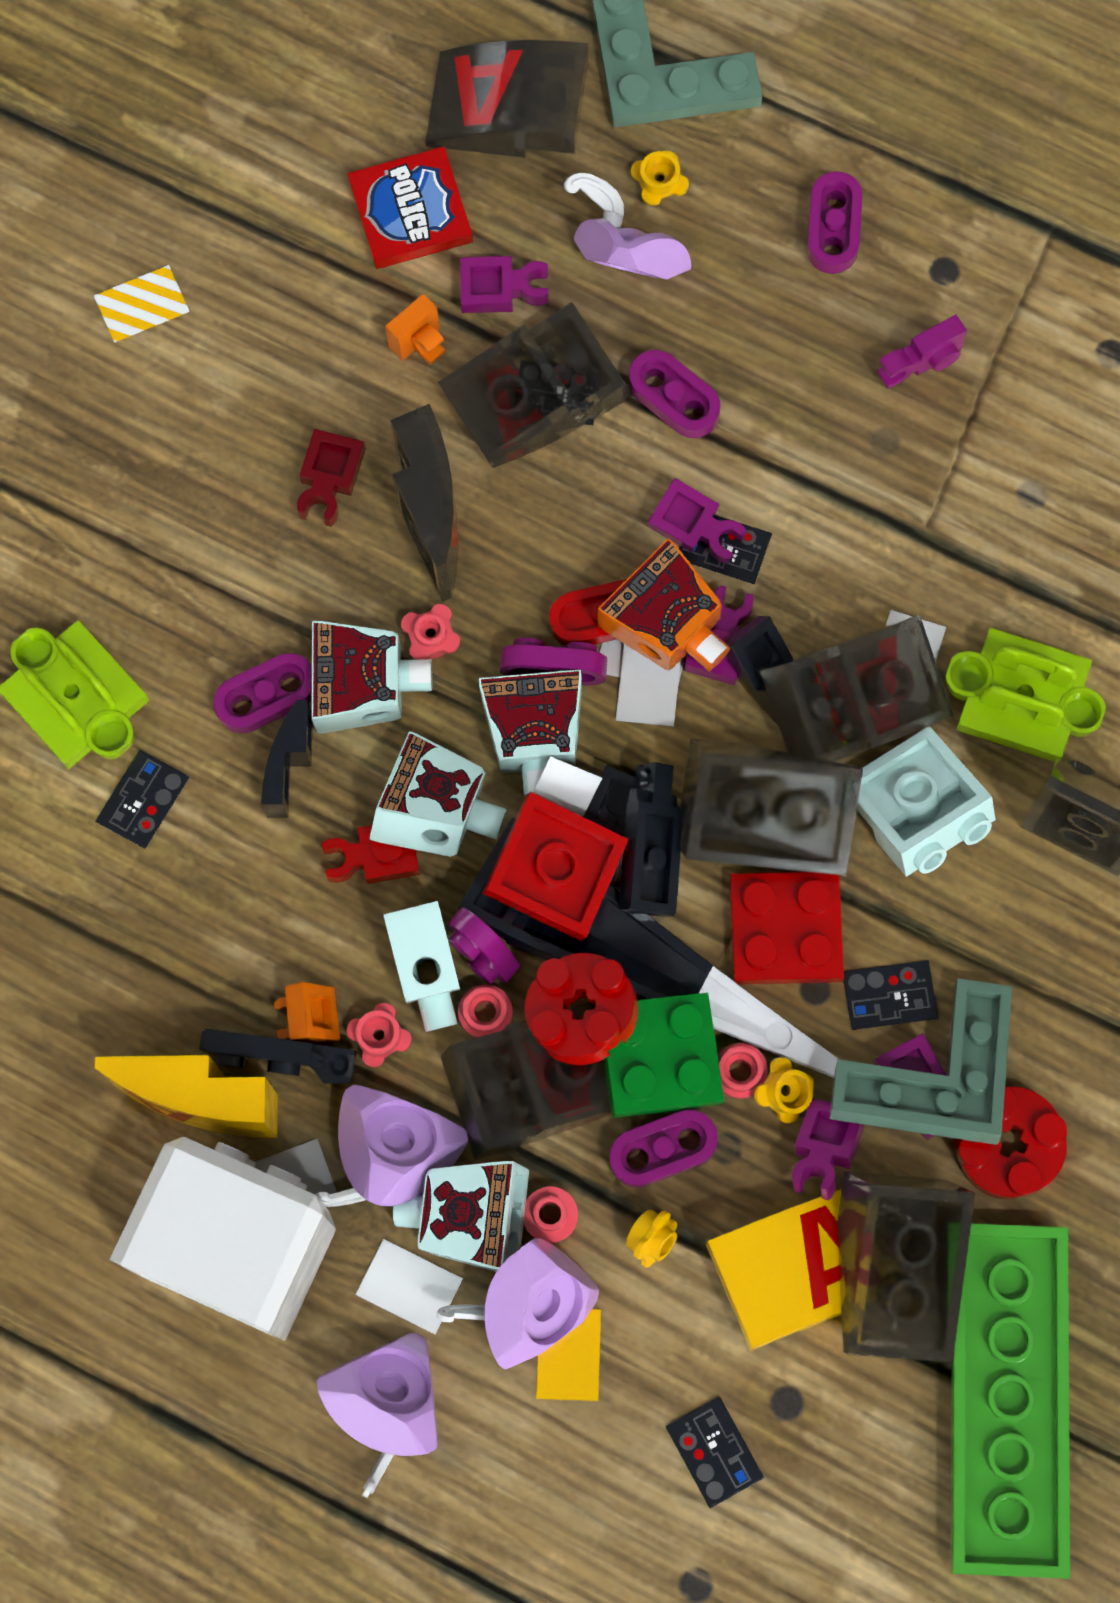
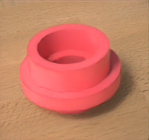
M489 984L477 985L469 989L459 1002L458 1017L460 1024L474 1038L481 1040L494 1039L502 1035L510 1026L513 1017L512 1003L502 989ZM489 1004L496 1009V1015L491 1021L481 1022L476 1018L475 1012L480 1005Z
M745 1043L728 1045L718 1053L723 1093L735 1099H746L754 1096L756 1087L764 1084L768 1076V1065L763 1054L754 1046ZM735 1063H744L750 1069V1077L745 1081H736L730 1075V1067Z
M548 1186L534 1191L527 1198L524 1226L534 1239L540 1238L552 1244L561 1242L572 1234L578 1222V1209L569 1193L561 1188ZM548 1204L557 1206L561 1211L559 1221L551 1225L545 1224L539 1217L542 1207Z

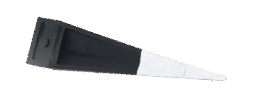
M511 818L458 906V910L461 907L468 909L484 921L499 937L506 940V944L545 960L552 958L560 959L577 953H592L615 960L622 966L634 988L637 998L642 1000L708 992L713 1028L715 1030L834 1078L837 1057L736 984L649 915L619 911L620 892L609 884L589 933L582 941L483 894L482 892L515 821V818Z

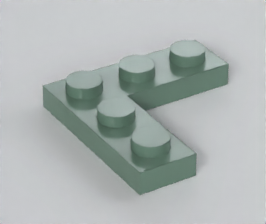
M591 0L613 128L761 107L762 92L754 52L655 66L644 1Z
M957 978L953 995L947 1076L838 1059L834 1073L830 1119L998 1145L1002 1136L1012 986Z

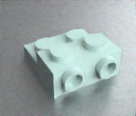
M930 726L840 782L843 794L872 827L876 842L906 877L916 870L923 874L934 871L946 859V851L962 841L967 845L978 843L990 832L991 822L996 820L992 796Z

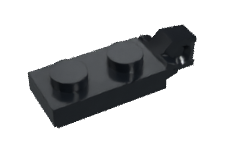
M653 762L637 766L634 789L630 790L629 802H627L624 837L629 840L622 858L619 911L658 917H673L676 914L684 808L678 807L677 796L672 795L673 765Z
M206 1028L205 1031H202L199 1047L200 1051L213 1054V1061L216 1065L245 1069L247 1058L268 1061L266 1072L299 1076L301 1066L311 1067L324 1084H352L357 1051L351 1049Z

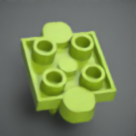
M79 620L57 638L45 629L30 628L12 642L10 655L13 663L19 670L0 685V694L68 770L91 750L105 759H117L133 745L134 733L129 718L150 700L147 694Z
M990 627L981 653L963 651L951 658L946 674V686L954 697L965 701L956 730L1059 763L1063 757L1069 735L1076 737L1090 735L1101 726L1106 710L1104 699L1096 691L1084 687L1092 660Z

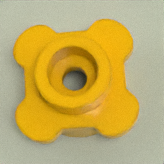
M666 150L650 153L643 160L636 161L631 167V177L639 181L643 190L641 194L642 201L648 205H658L663 198L673 194L682 196L689 188L688 178L680 173L678 156L672 151ZM657 175H663L665 179L663 181H657L655 177Z
M778 1057L770 1063V1073L764 1084L756 1087L754 1098L759 1106H768L774 1110L779 1121L792 1123L798 1119L799 1113L803 1112L810 1105L813 1098L814 1080L810 1075L793 1069L789 1059ZM784 1085L787 1086L786 1095L781 1093V1088Z
M647 1210L637 1219L628 1234L626 1246L634 1252L633 1256L641 1260V1265L645 1268L650 1267L656 1260H663L670 1253L676 1242L677 1233L675 1231L677 1222L670 1219L671 1214L666 1210L659 1214L653 1210Z

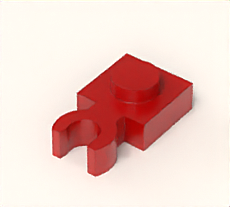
M372 825L357 827L359 843L350 844L341 838H331L321 843L324 854L338 852L345 856V862L341 867L326 870V876L330 882H344L351 878L355 871L363 869L367 884L420 875L417 851L370 840Z

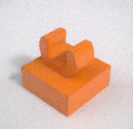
M424 293L385 325L388 347L401 361L416 350L431 365L445 353V349L440 345L444 338L438 332L440 324L437 306Z
M306 982L285 986L286 997L276 1000L274 1002V1009L287 1011L288 1028L277 1030V1037L318 1045L340 1041L335 987Z

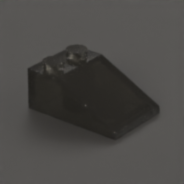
M690 738L680 808H684L681 853L689 860L846 875L863 769L858 766L746 744Z
M1057 758L1048 772L1021 828L1119 876L1120 784L1114 787L1096 778V772L1079 761L1068 760L1064 762Z
M844 1171L837 1234L843 1352L845 1354L953 1362L975 1192L942 1179Z

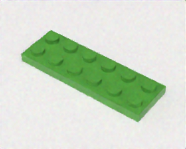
M954 1223L952 1225L951 1574L1070 1579L1068 1227Z

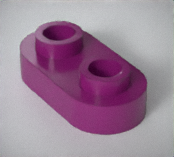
M834 171L822 175L814 183L811 192L807 255L815 268L829 274L841 273L849 269L856 261L860 244L862 189L853 176L844 172ZM839 200L844 206L835 209L831 208L827 202ZM836 246L841 252L837 255H830L824 251V248Z
M649 350L641 353L634 359L629 371V387L633 396L682 436L699 438L714 430L719 421L720 400L717 393L708 384L665 351ZM651 377H659L664 383L660 387L654 388L647 385L646 380ZM695 408L700 410L703 415L699 419L693 420L686 417L684 413L688 409Z
M517 638L513 640V645L502 649L500 673L504 676L581 670L582 685H598L606 681L608 658L598 652L597 646L590 643L572 642L568 643L566 648L545 646L543 641L534 638Z
M286 653L226 680L220 685L214 696V709L220 722L232 732L249 733L286 716L297 700H308L310 703L312 700V665L307 659L298 654ZM289 678H296L300 681L299 688L293 692H286L282 689V684ZM241 701L252 703L250 712L245 715L234 713L236 704Z
M461 907L447 923V926L453 933L448 938V941L456 950L469 959L466 963L468 967L486 983L491 985L495 979H498L506 984L520 969V964L501 938L484 921L468 909Z
M683 1110L624 1132L614 1141L611 1147V1170L622 1184L633 1188H642L697 1168L709 1161L715 1152L718 1141L716 1127L712 1120L704 1113L696 1110ZM685 1131H692L698 1135L700 1144L693 1150H686L680 1146L679 1136ZM638 1150L646 1154L648 1163L643 1169L635 1170L627 1164V1156L632 1151Z

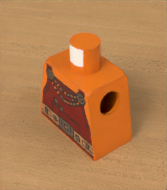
M669 538L598 608V626L602 630L665 670L674 668L688 653L707 671H711L724 659L730 650V647L711 631L720 620L722 609L720 600Z

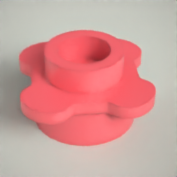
M436 604L432 607L431 611L422 614L410 612L402 618L401 628L403 632L409 635L411 641L409 653L412 659H436L446 653L452 654L458 650L460 637L452 630L450 624L452 612L446 605ZM433 629L436 634L433 637L426 636V631Z
M388 1003L376 1005L374 1011L366 1013L361 1019L351 1020L347 1026V1036L350 1040L358 1043L363 1051L362 1061L371 1068L382 1066L387 1056L396 1051L405 1052L411 1045L412 1038L407 1030L401 1029L395 1019L396 1010ZM381 1030L384 1032L382 1040L374 1038L376 1031Z

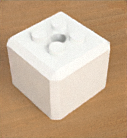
M186 1137L165 1143L109 1260L145 1279L286 1341L336 1231L330 1211L316 1195L305 1191L307 1185L300 1182L301 1178L273 1165L269 1166L266 1173L254 1168L256 1163L248 1159L249 1155L229 1145L218 1142L215 1150Z

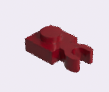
M314 429L299 475L302 484L311 486L298 498L297 511L300 519L306 520L309 509L314 504H323L327 507L324 513L325 525L332 527L335 524L339 514L335 498L336 493L352 495L366 451L364 441Z

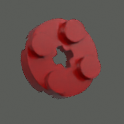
M577 953L560 959H548L540 965L536 973V979L528 989L524 1011L526 1023L537 1043L546 1049L550 1056L557 1061L567 1064L587 1065L599 1062L610 1056L609 1050L616 1047L621 1040L624 1043L628 1040L635 1029L639 1007L634 988L618 962L597 954ZM580 998H587L589 1003L596 1004L594 1010L585 1011L583 1019L576 1020L573 1012L568 1009L572 1003Z
M1005 1086L1002 1133H1008L1011 1129L1017 1130L1021 1134L1019 1141L1025 1145L1023 1154L1014 1151L1009 1158L1003 1156L1000 1153L1002 1148L1000 1141L998 1145L953 1138L954 1150L956 1149L957 1159L961 1165L960 1169L965 1178L982 1193L998 1199L1027 1197L1044 1189L1059 1174L1067 1154V1125L1063 1118L1057 1114L1055 1108L1044 1097L1022 1087Z

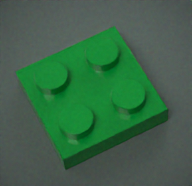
M708 992L638 1000V1019L632 1035L625 1043L621 1040L616 1047L609 1050L610 1056L604 1059L612 1118L723 1104L725 1101Z

